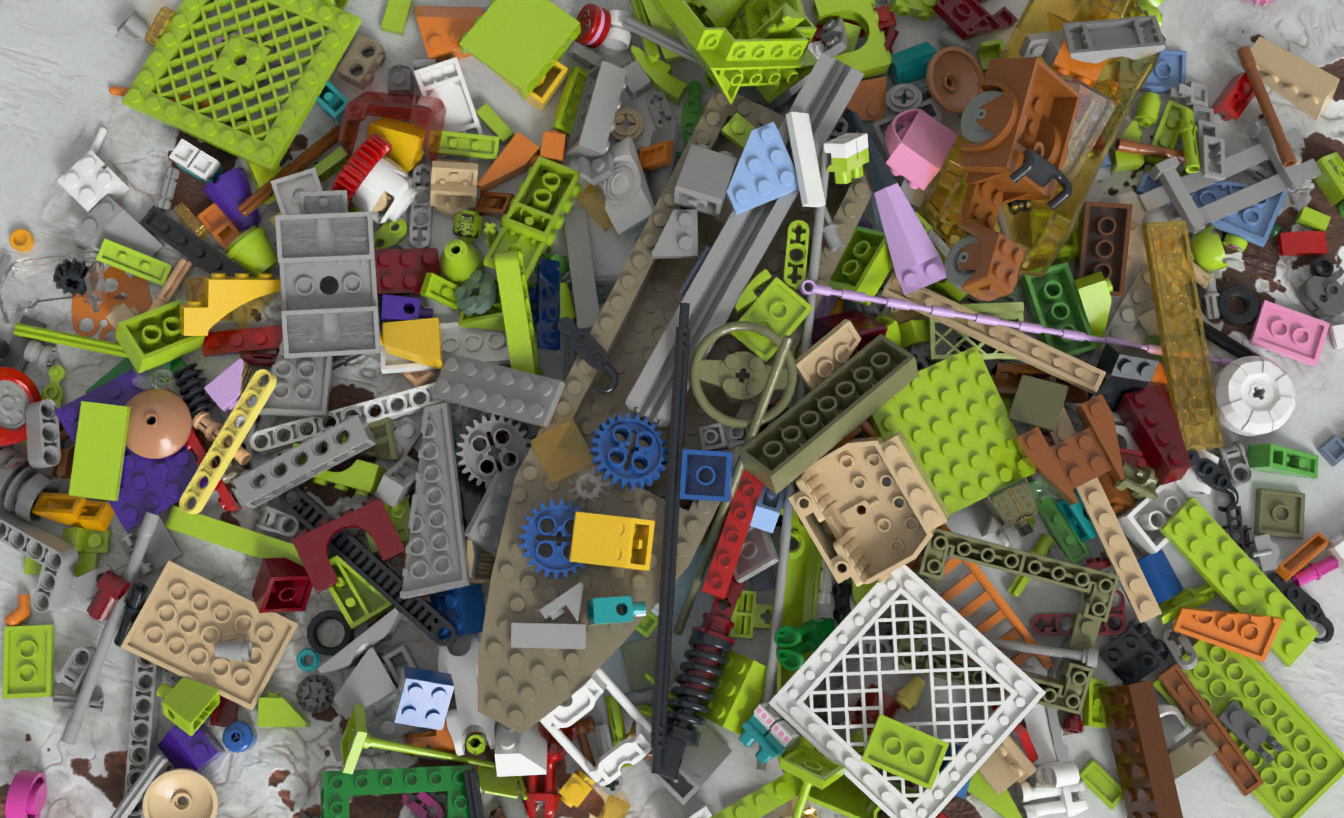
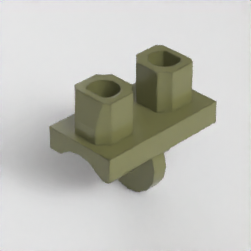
M1123 462L1125 479L1117 482L1114 481V487L1120 491L1126 488L1131 489V494L1138 500H1142L1145 497L1151 500L1158 498L1155 490L1158 481L1154 477L1155 470L1150 466L1139 469Z

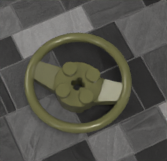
M736 321L715 328L699 343L691 360L690 383L698 404L711 418L730 427L749 428L753 418H734L718 411L706 398L700 381L720 387L721 391L729 399L747 401L763 392L772 366L764 365L760 357L746 351L730 354L724 360H702V358L715 340L731 332L751 331L761 334L772 341L778 349L782 338L775 331L762 324L750 321ZM790 349L785 359L787 369L782 368L774 391H785L778 403L765 413L761 425L778 417L793 397L797 382V369ZM741 370L747 374V378L744 379L743 383L739 382V378L735 376Z

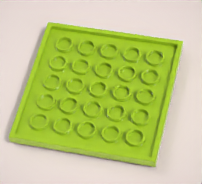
M977 346L918 371V376L868 417L877 437H882L883 440L902 431L950 514L970 506L1024 477L1036 473L1033 468L1023 461L1012 441L1019 435L1012 420L1008 418L1009 414Z

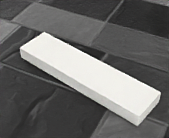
M789 112L786 114L802 206L822 207L826 204L809 114Z

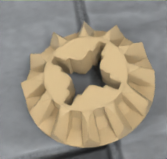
M621 107L618 112H615L614 120H616L613 132L610 134L616 140L622 141L628 136L635 140L642 134L644 122L637 110L631 107ZM625 117H627L628 123L632 124V126L628 127L627 132H625L623 126H619L624 123Z

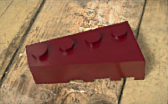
M1165 383L1124 394L1116 411L1140 451H1142L1149 466L1155 470V476L1161 485L1181 480L1191 466V462Z

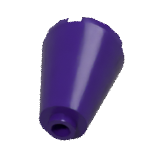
M238 167L218 176L219 179L215 181V184L210 181L203 187L202 190L206 196L241 232L247 231L254 226L260 227L258 223L261 222L258 209H255L247 217H244L238 211V205L252 195L243 168L240 169Z

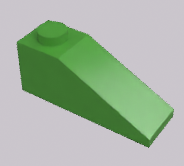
M1271 443L1248 446L1247 460L1250 469L1266 473L1317 479L1319 459L1317 455Z

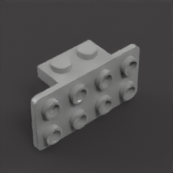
M676 122L654 130L652 133L650 146L667 140L674 142L672 165L644 172L654 206H656L672 175L673 164L676 160V145L680 137V125ZM634 143L639 157L640 149L644 148V146Z

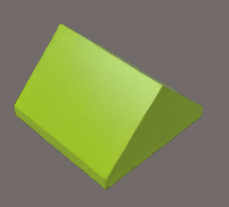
M1335 152L1322 157L1316 162L1322 174L1313 178L1331 206L1344 200V162L1339 154Z

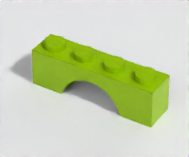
M294 442L292 447L295 448L300 444ZM307 455L302 458L301 465L307 461ZM357 459L345 471L331 472L328 469L313 477V483L322 486L332 483L335 484V489L348 492L350 488L356 490V495L369 498L370 494L375 495L387 469Z

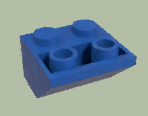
M481 584L454 588L430 595L431 605L437 608L440 613L455 625L458 630V638L483 631L486 611ZM445 627L440 630L439 637L441 640L450 639L451 631L449 628Z

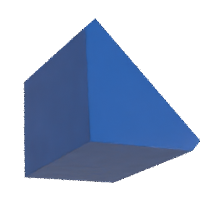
M1162 548L1157 553L1148 554L1137 559L1157 604L1172 598L1184 590Z

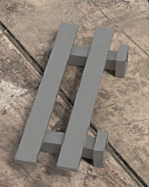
M1262 118L1255 121L1246 131L1250 139L1257 136L1260 143L1225 158L1226 178L1269 159L1278 174L1197 208L1190 194L1221 180L1202 177L1200 170L1180 178L1176 171L1180 163L1177 157L1174 156L1156 164L1149 172L1152 180L1159 179L1162 186L1139 195L1138 199L1146 213L1170 202L1175 206L1180 217L1155 228L1163 244L1190 232L1197 234L1204 230L1206 225L1288 189L1295 191L1304 186V182L1320 176L1322 172L1314 159L1299 165L1294 164L1290 167H1283L1266 120ZM1296 128L1284 133L1292 149L1304 144Z

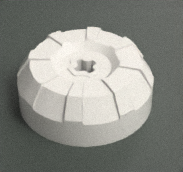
M1263 356L1242 357L1229 363L1219 371L1211 387V404L1217 418L1229 430L1244 436H1261L1280 428L1288 420L1295 407V391L1290 375L1277 363Z

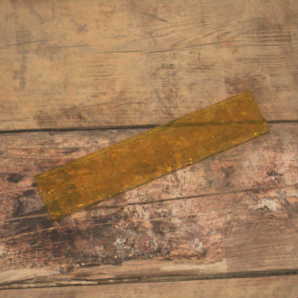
M1186 220L1146 222L1141 224L1169 397L1186 450L1198 451L1222 448L1224 446Z

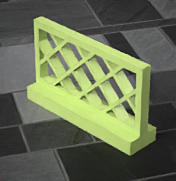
M1024 302L961 304L980 314L996 316L999 319L1008 321H1024ZM930 318L931 362H940L960 353L958 348L965 340L973 347L977 346L968 338V335L951 327L945 334H939L935 330V323L940 322ZM953 331L962 337L955 346L945 339ZM941 342L951 349L946 355H936L935 348ZM983 342L977 346L983 360H1019L1006 353H999L1000 350L987 354L981 349L985 345Z

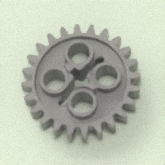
M492 413L490 420H487L482 415L481 423L473 419V428L465 426L469 433H460L464 442H457V445L462 447V451L456 452V455L463 456V459L458 461V465H466L462 473H471L468 477L469 481L476 477V486H479L482 481L485 482V489H488L494 475L501 473L514 483V477L517 475L526 457V453L530 450V447H526V444L531 439L523 438L527 431L522 430L519 432L520 423L513 426V419L509 418L505 422L503 416L496 420ZM500 430H505L508 433L509 437L505 443H498L496 441V433ZM488 431L491 432L495 447L501 449L498 452L502 471H498L493 455H488V452L491 451L486 435ZM481 437L485 439L486 447L478 451L474 449L473 441ZM506 453H513L516 460L512 465H505L503 463V456ZM484 460L493 462V469L488 473L480 469V465Z

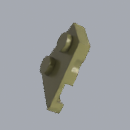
M386 417L368 423L377 444L356 455L399 461L392 419Z

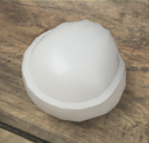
M1157 704L1167 749L1177 743L1174 737L1185 731L1187 725L1184 721V716L1177 707L1168 704Z

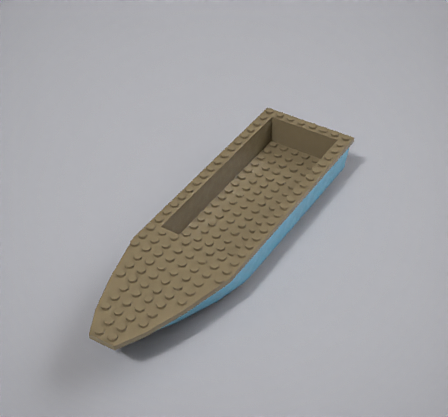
M716 87L589 333L606 350L612 367L618 373L619 382L617 387L612 392L605 394L594 390V385L601 388L607 387L610 384V378L606 373L589 366L578 355L564 382L565 387L549 427L540 428L514 479L491 575L480 643L478 712L521 734L567 701L627 640L660 599L668 462L664 465L666 467L665 471L659 473L660 478L657 481L653 480L651 486H647L644 483L642 490H639L635 484L633 490L629 491L628 485H625L622 490H619L618 482L610 486L611 479L609 477L602 480L603 471L595 472L599 464H591L595 455L589 454L591 448L594 447L590 445L592 438H595L593 436L594 432L600 430L599 426L602 422L606 424L608 417L613 418L615 421L617 413H620L624 419L626 413L629 412L631 419L635 418L625 404L627 397L682 302L684 296L679 291L704 251L705 245L713 247L733 211L727 195L720 217L697 211L698 258L652 259V251L673 210L689 209L674 204V191L691 144L696 146L703 144L710 147L712 151L719 153L720 151L733 154V157L737 158V167L743 150L721 133L722 128L731 118L738 113L756 129L774 122L777 130L785 119L784 116L736 94L731 105L718 87ZM820 153V155H819V157H818V159H817V161H818V166H819V172H820V163H821V153ZM866 163L863 164L864 176L851 178L852 182L848 184H836L834 172H829L826 208L833 224L838 226L836 229L845 247L837 252L830 253L827 242L822 235L817 282L819 285H828L874 192ZM800 191L748 284L765 269L772 276L770 283L776 277L783 282L787 231L789 225L796 220L806 222L810 229L805 280H808L815 219L813 210L816 207L802 206ZM796 227V230L792 232L796 233L795 243H799L801 234L805 232L801 231V227ZM793 249L790 251L789 256L794 261H800L803 258V253L798 249ZM793 267L792 275L788 277V279L792 280L793 284H796L797 280H801V278L796 276L798 267ZM770 283L756 291L755 295L759 298ZM805 283V285H804V289H805L806 291H807V285H808V283ZM799 289L793 290L806 301V295H803ZM816 294L815 309L822 295ZM733 309L726 324L739 321L747 310L736 316ZM804 320L791 334L793 338L790 346L792 354H794L802 338ZM728 333L715 341L705 360H724L728 355L741 351L754 353ZM777 352L767 364L764 362V365L772 366ZM784 362V365H783V367H782L783 369H786V368H787L785 362ZM742 370L735 374L736 378H739V382L743 383L744 379L747 378V374ZM700 381L703 393L718 411L734 418H753V412L758 406L762 392L747 401H735L729 399L721 391L720 387ZM690 386L686 396L683 449L703 450L699 427L720 422L711 418L701 408ZM670 424L668 427H655V432L663 431L660 439H667L668 442L663 448L669 449ZM631 432V433H632L631 443H630L629 446L627 447V449L629 450V452H628V456H627L626 462H625V464H624V470H625V471H628V470H627L628 460H629L630 457L632 456V454L630 453V450H631L632 443H633L634 438H635V433H634V432ZM615 434L618 440L625 441L621 434ZM639 440L641 446L648 447L644 440ZM743 445L713 451L733 452L734 470L739 456L738 451ZM610 456L614 463H620L618 457ZM634 462L636 468L644 469L641 463ZM550 499L553 500L555 505H558L559 499H563L564 506H567L569 501H573L572 508L575 509L581 505L580 512L584 513L589 512L655 521L649 571L583 563L586 569L582 570L576 567L577 575L575 576L571 571H568L566 579H564L562 573H559L558 578L554 579L553 572H550L545 578L543 569L535 573L537 566L535 563L527 566L530 557H521L527 551L526 548H518L519 545L524 543V540L518 538V535L525 534L520 525H528L524 517H533L532 508L538 512L541 511L539 506L541 502L546 508L549 507ZM680 499L675 582L690 565L721 501ZM543 519L540 523V528L543 532L550 533L553 530V523L549 519ZM567 521L565 524V530L568 534L572 535L574 521ZM557 532L556 536L553 537L536 536L537 540L556 541V546H559L564 541H572V537H561L560 532ZM544 543L539 546L538 553L541 557L547 558L551 555L552 550L548 544ZM571 545L565 546L563 550V555L567 559L570 557ZM582 582L585 589L579 621L575 619L567 606L563 608L565 612L556 619L552 620L551 617L548 619L544 618L540 609ZM632 596V602L645 601L646 616L633 617V622L588 626L587 601L592 598ZM617 606V613L622 614V608ZM511 623H587L586 649L511 648Z

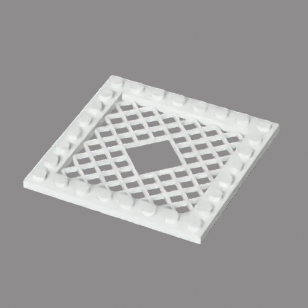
M904 565L892 571L890 578L881 583L877 582L768 704L826 758L845 766L843 774L891 818H935L1046 692L910 568ZM901 594L906 600L895 599ZM895 604H908L909 617L895 618ZM891 605V618H879ZM912 605L925 617H913ZM926 620L927 634H914L913 621ZM892 621V635L879 636L878 622ZM896 621H909L910 635H896ZM930 622L943 633L931 634ZM875 624V636H863ZM931 637H944L945 651H932ZM910 638L911 652L897 653V639ZM914 638H927L928 651L915 652ZM879 639H893V653H880ZM949 639L961 650L949 651ZM862 640H875L876 653L863 654ZM858 641L859 654L846 655ZM945 654L946 668L933 669L932 655ZM950 654H963V668H950ZM915 655H928L929 669H916ZM967 655L980 667H968ZM894 656V670L881 671L880 657ZM898 656H911L912 670H898ZM863 657H876L877 671H864ZM846 658H859L860 672H846ZM842 659L843 672L829 673ZM981 670L982 684L969 685L968 671ZM964 671L965 685H951V672ZM929 672L932 721L904 722L903 724L915 726L917 730H919V726L932 725L933 737L937 738L936 725H950V738L940 740L951 742L952 756H944L943 760L950 761L940 772L938 771L931 790L927 788L923 790V787L918 785L919 793H905L906 779L899 776H887V771L883 770L882 776L869 763L862 761L861 756L851 746H864L865 750L868 742L867 728H873L875 725L866 723V710H879V714L883 715L881 674ZM933 672H946L947 686H934ZM986 673L998 684H986ZM860 675L861 689H847V676ZM864 675H877L878 688L865 689ZM829 676H843V690H830ZM826 677V690L813 691ZM1000 687V701L987 702L986 688ZM969 688H982L983 702H970ZM948 689V703L935 704L934 690ZM952 689H965L966 703H952ZM1004 689L1009 693L1006 698H1004ZM878 692L879 706H866L865 693ZM844 693V707L831 708L830 694ZM848 693H861L862 707H848ZM826 694L827 708H814L813 695ZM808 696L810 708L803 703ZM988 705H999L988 717ZM966 706L967 720L954 721L953 707ZM970 706H983L984 719L971 720ZM935 707H949V721H936ZM862 710L863 724L849 725L848 711ZM831 711H845V725H832ZM814 712H827L828 725ZM983 723L972 735L971 724ZM954 724H967L968 738H955ZM849 728H863L864 742H850ZM832 729H846V742ZM955 742H966L956 753ZM887 780H901V793ZM906 797L917 798L911 803Z

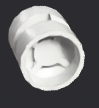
M609 10L611 26L602 45L616 51L628 50L631 41V34L629 32L631 31L624 28L622 22L626 16L632 18L634 16L623 10Z

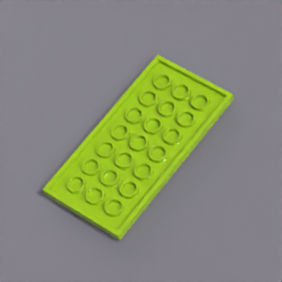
M1197 639L1192 646L1196 651L1198 663L1193 669H1182V671L1216 717L1230 701H1235L1284 748L1279 753L1273 750L1265 741L1260 745L1261 748L1274 758L1270 764L1258 754L1248 749L1224 727L1265 782L1251 792L1252 796L1273 818H1300L1344 775V753L1255 659ZM1183 652L1181 654L1182 659H1185L1186 662L1190 661V657ZM1156 678L1152 682L1154 690L1168 705L1177 707ZM1184 716L1185 723L1191 730H1193V727Z

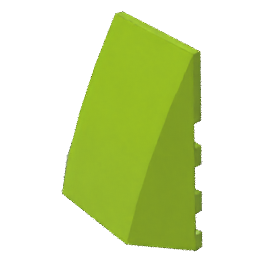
M750 0L744 7V15L741 18L736 17L727 30L734 39H779L805 19L802 0H754L753 2Z

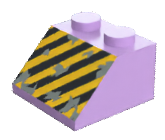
M240 358L205 386L204 389L216 404L230 415L255 374V370ZM252 396L249 398L248 404L251 403Z

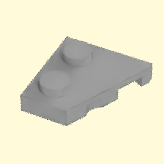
M697 209L673 210L652 251V259L698 258Z

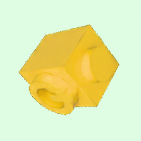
M579 769L577 772H574L559 791L562 795L560 799L570 808L573 805L578 808L593 789L595 782Z

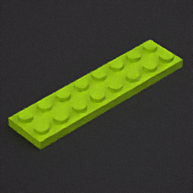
M1188 497L1159 529L1234 612L1279 616L1282 618L1270 651L1284 666L1290 667L1319 634L1194 497Z

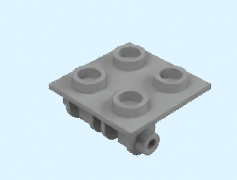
M161 517L158 520L153 536L150 538L137 575L140 580L165 566L168 561H173L182 555L168 529L165 528ZM140 527L131 532H123L121 534L122 537L118 539L128 559H130Z

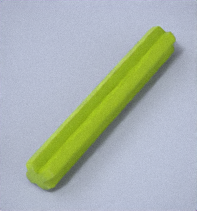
M630 0L635 19L651 27L642 0ZM641 36L648 61L650 63L658 62L660 54L657 44Z

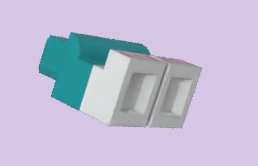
M184 139L180 140L169 156L172 161L177 163L179 168L205 184L210 181L215 184V181L218 180V176H220L224 169L218 160L200 151Z
M768 702L759 704L753 716L743 724L744 730L739 737V740L747 747H751L755 741L761 746L755 756L762 764L781 756L800 736L786 720H782L783 717Z

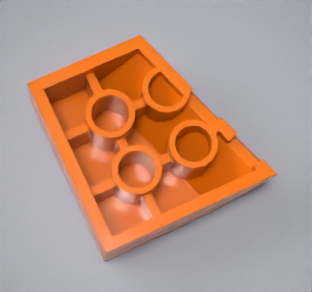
M413 6L429 59H436L437 63L455 57L459 60L472 56L468 52L465 54L461 52L460 38L466 31L469 32L472 29L476 18L485 13L483 7Z

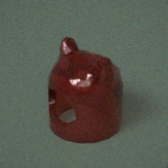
M871 683L867 689L878 688V686ZM882 690L883 715L893 719L902 707ZM878 692L865 693L866 706H879ZM861 697L854 707H862ZM862 710L854 711L851 724H863ZM866 710L867 724H875L879 710ZM867 728V735L871 734L873 728Z

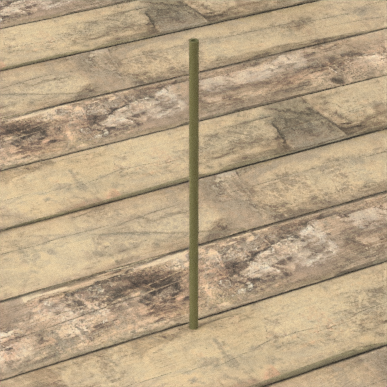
M783 336L742 447L758 434L793 341L791 336ZM740 455L733 470L731 502H721L673 630L677 635H682L743 474L744 467Z

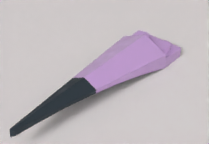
M853 111L858 133L868 134L869 162L866 165L895 274L904 295L947 278L945 267L938 251L857 112Z

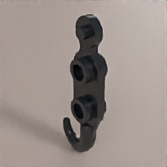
M562 317L558 321V329L561 333L570 336L572 348L589 366L606 373L610 378V384L607 387L601 388L594 385V390L602 394L612 392L617 387L619 378L618 373L612 367L606 350L587 331L577 330L574 326V321L570 317Z
M1188 449L1187 453L1191 466H1194L1195 475L1213 490L1229 494L1231 501L1228 506H1237L1239 494L1232 485L1229 475L1208 458L1200 459L1199 453L1196 450ZM1218 507V510L1221 512H1226L1225 507Z
M1276 572L1269 573L1267 575L1268 579L1306 620L1319 623L1325 628V636L1315 638L1313 641L1318 644L1329 642L1334 635V626L1324 614L1320 604L1299 586L1286 584L1283 578Z
M846 580L839 584L836 581L832 587L835 606L833 618L837 621L838 625L851 612V586Z

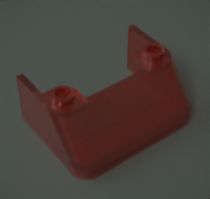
M366 91L346 105L338 142L348 156L354 154L360 122L367 116L408 119L412 121L416 128L426 129L422 150L431 164L432 161H437L446 116V107L441 99Z

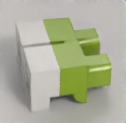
M845 133L824 143L825 153H831L832 165L828 166L827 172H834L836 184H848L852 182L851 178L864 176L863 164L869 162L867 133Z

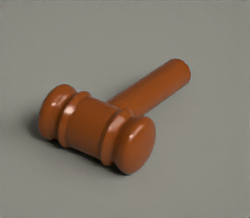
M588 716L587 718L579 719L569 727L563 728V733L568 739L577 736L582 754L595 767V761L586 733L589 734L590 731L595 732L596 724L593 717Z

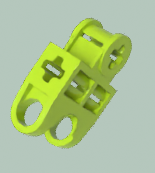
M742 590L731 618L735 626L734 629L730 630L729 637L752 640L753 628L771 629L772 620L769 621V624H766L761 615H764L766 611H770L772 616L773 606L756 604L757 592ZM747 595L745 612H743L744 598ZM745 617L743 634H741L742 618Z

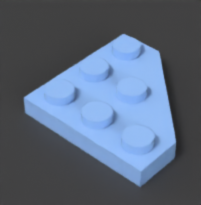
M774 122L751 131L726 192L735 215L799 190L795 167Z

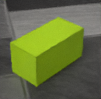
M1304 206L1299 210L1295 223L1314 231H1325L1331 217Z

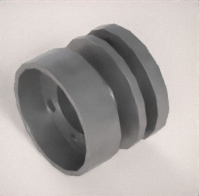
M18 461L11 465L0 479V507L10 512L15 511L17 516L35 523L42 518L32 512L41 493H58L59 482L45 473H38L37 469L32 468L28 464Z

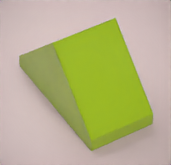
M910 320L898 325L901 338L900 347L903 349L931 343L930 320Z

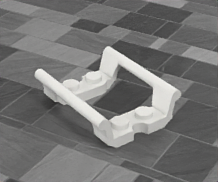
M601 667L571 695L572 700L570 702L561 704L540 720L542 725L590 778L601 786L608 785L622 774L621 766L623 764H636L652 749L650 748L652 725ZM606 688L635 720L636 736L619 742L602 755L598 765L594 767L559 728L571 726L591 711L595 701Z

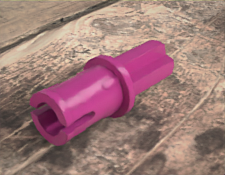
M1329 556L1315 564L1309 563L1308 567L1297 572L1291 579L1299 587L1315 579L1320 580L1323 575L1339 567L1338 561L1333 556Z

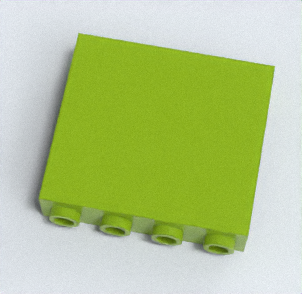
M491 0L487 11L483 15H479L472 29L469 32L466 31L461 36L459 45L463 54L468 52L517 88L518 94L526 99L581 33V26L579 21L550 0Z

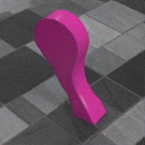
M20 770L16 773L6 798V818H40V813L47 796L46 776L43 772Z

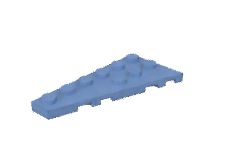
M1145 172L1135 193L1138 195L1144 194L1162 186V183L1159 179L1153 181L1149 172ZM1218 181L1190 195L1197 208H1200L1249 186H1246L1244 183ZM1288 190L1211 224L1217 229L1264 247ZM1172 202L1163 205L1177 212Z

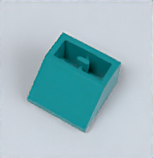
M926 41L891 54L892 63L888 70L893 85L911 84L921 91L922 97L931 95L927 85V67L932 56L938 51ZM906 95L901 100L902 104L906 103Z

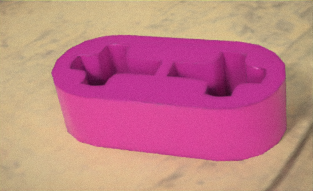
M419 792L417 797L423 802L422 804L417 801L410 803V796L403 793V803L419 817L430 818L428 816L429 811L424 807L425 804L431 808L434 806L438 807L436 810L439 814L438 817L432 816L431 818L443 817L444 808H442V804L429 793Z

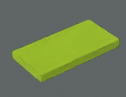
M81 401L69 488L70 496L118 501L131 407Z

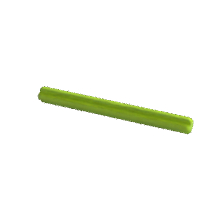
M16 323L13 333L20 337L128 358L121 345L116 342L22 323Z

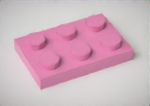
M1264 300L1261 302L1249 344L1314 367L1318 365L1330 323Z

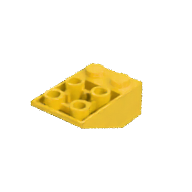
M575 512L569 562L649 571L655 521Z

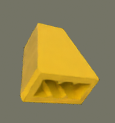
M384 116L369 124L366 139L374 133L385 138L392 144V150L388 158L409 172L420 165L433 130Z
M439 318L383 323V331L380 332V345H384L387 354L439 370L442 369V328Z

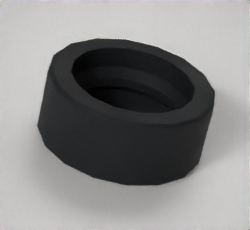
M326 610L318 613L312 618L307 628V638L310 646L314 651L322 655L334 656L354 640L355 630L351 629L343 613L338 611ZM328 619L339 621L345 630L342 642L334 647L322 645L317 637V629L320 624Z

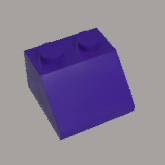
M204 723L193 736L188 735L175 725L157 745L175 769L187 768L198 772L204 770L225 752Z

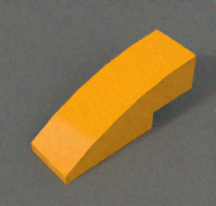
M42 492L32 510L35 515L58 523L105 532L115 515L114 510L106 501L86 500L85 497L70 496L69 494Z

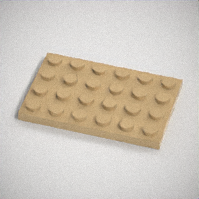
M168 561L121 648L183 678L219 689V695L253 711L299 624L277 613H259L255 602ZM242 638L252 641V657L250 660L240 662L215 657L216 643Z

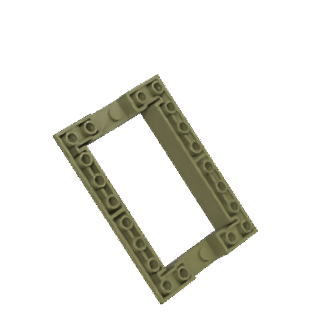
M936 528L933 536L920 552L914 571L919 578L936 591L938 580H943L946 569L944 563L948 555L951 558L1082 591L1066 649L1078 651L1089 650V647L1094 648L1101 621L1107 623L1120 578L1119 575L938 528ZM905 604L902 618L909 617L908 604ZM912 605L913 617H925ZM926 620L913 621L914 634H927ZM909 621L900 622L897 635H910ZM910 638L897 639V653L911 652ZM914 638L915 652L928 651V645L922 644L926 638ZM932 647V651H945L944 649ZM945 654L932 655L933 669L946 668ZM950 654V668H963V654ZM915 655L916 669H929L928 655ZM898 656V668L912 670L911 656ZM967 656L968 667H980ZM1063 658L1057 679L1022 670L1046 692L1036 704L1081 715L1094 670L1092 667H1087V664H1083L1080 660ZM981 670L968 671L969 685L982 684ZM964 671L951 672V682L965 685ZM933 672V677L947 680V673ZM986 673V684H998ZM1000 687L986 688L987 691L1000 694ZM1004 689V695L1008 696L1009 693Z

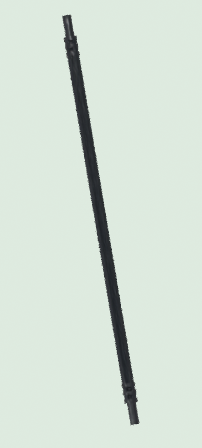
M680 303L679 327H676L650 745V748L653 749L651 773L661 774L662 752L665 749L680 512L681 464L684 446L691 328H688L690 303Z

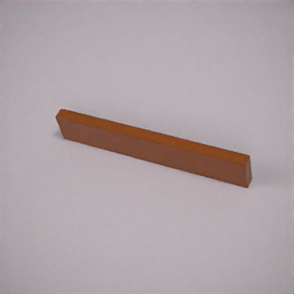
M1177 663L1171 664L1155 676L1193 729L1202 724L1217 740L1219 749L1213 753V756L1243 796H1247L1265 783Z

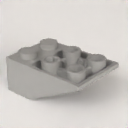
M693 724L701 732L699 747L686 745L675 781L651 773L682 805L695 794L732 752L706 725Z

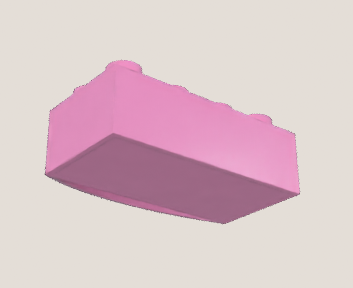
M921 109L901 112L893 119L884 134L885 145L890 155L886 164L893 175L899 176L901 174L908 179L907 184L911 188H921L924 191L942 167L958 135ZM902 126L903 128L897 133L895 127Z

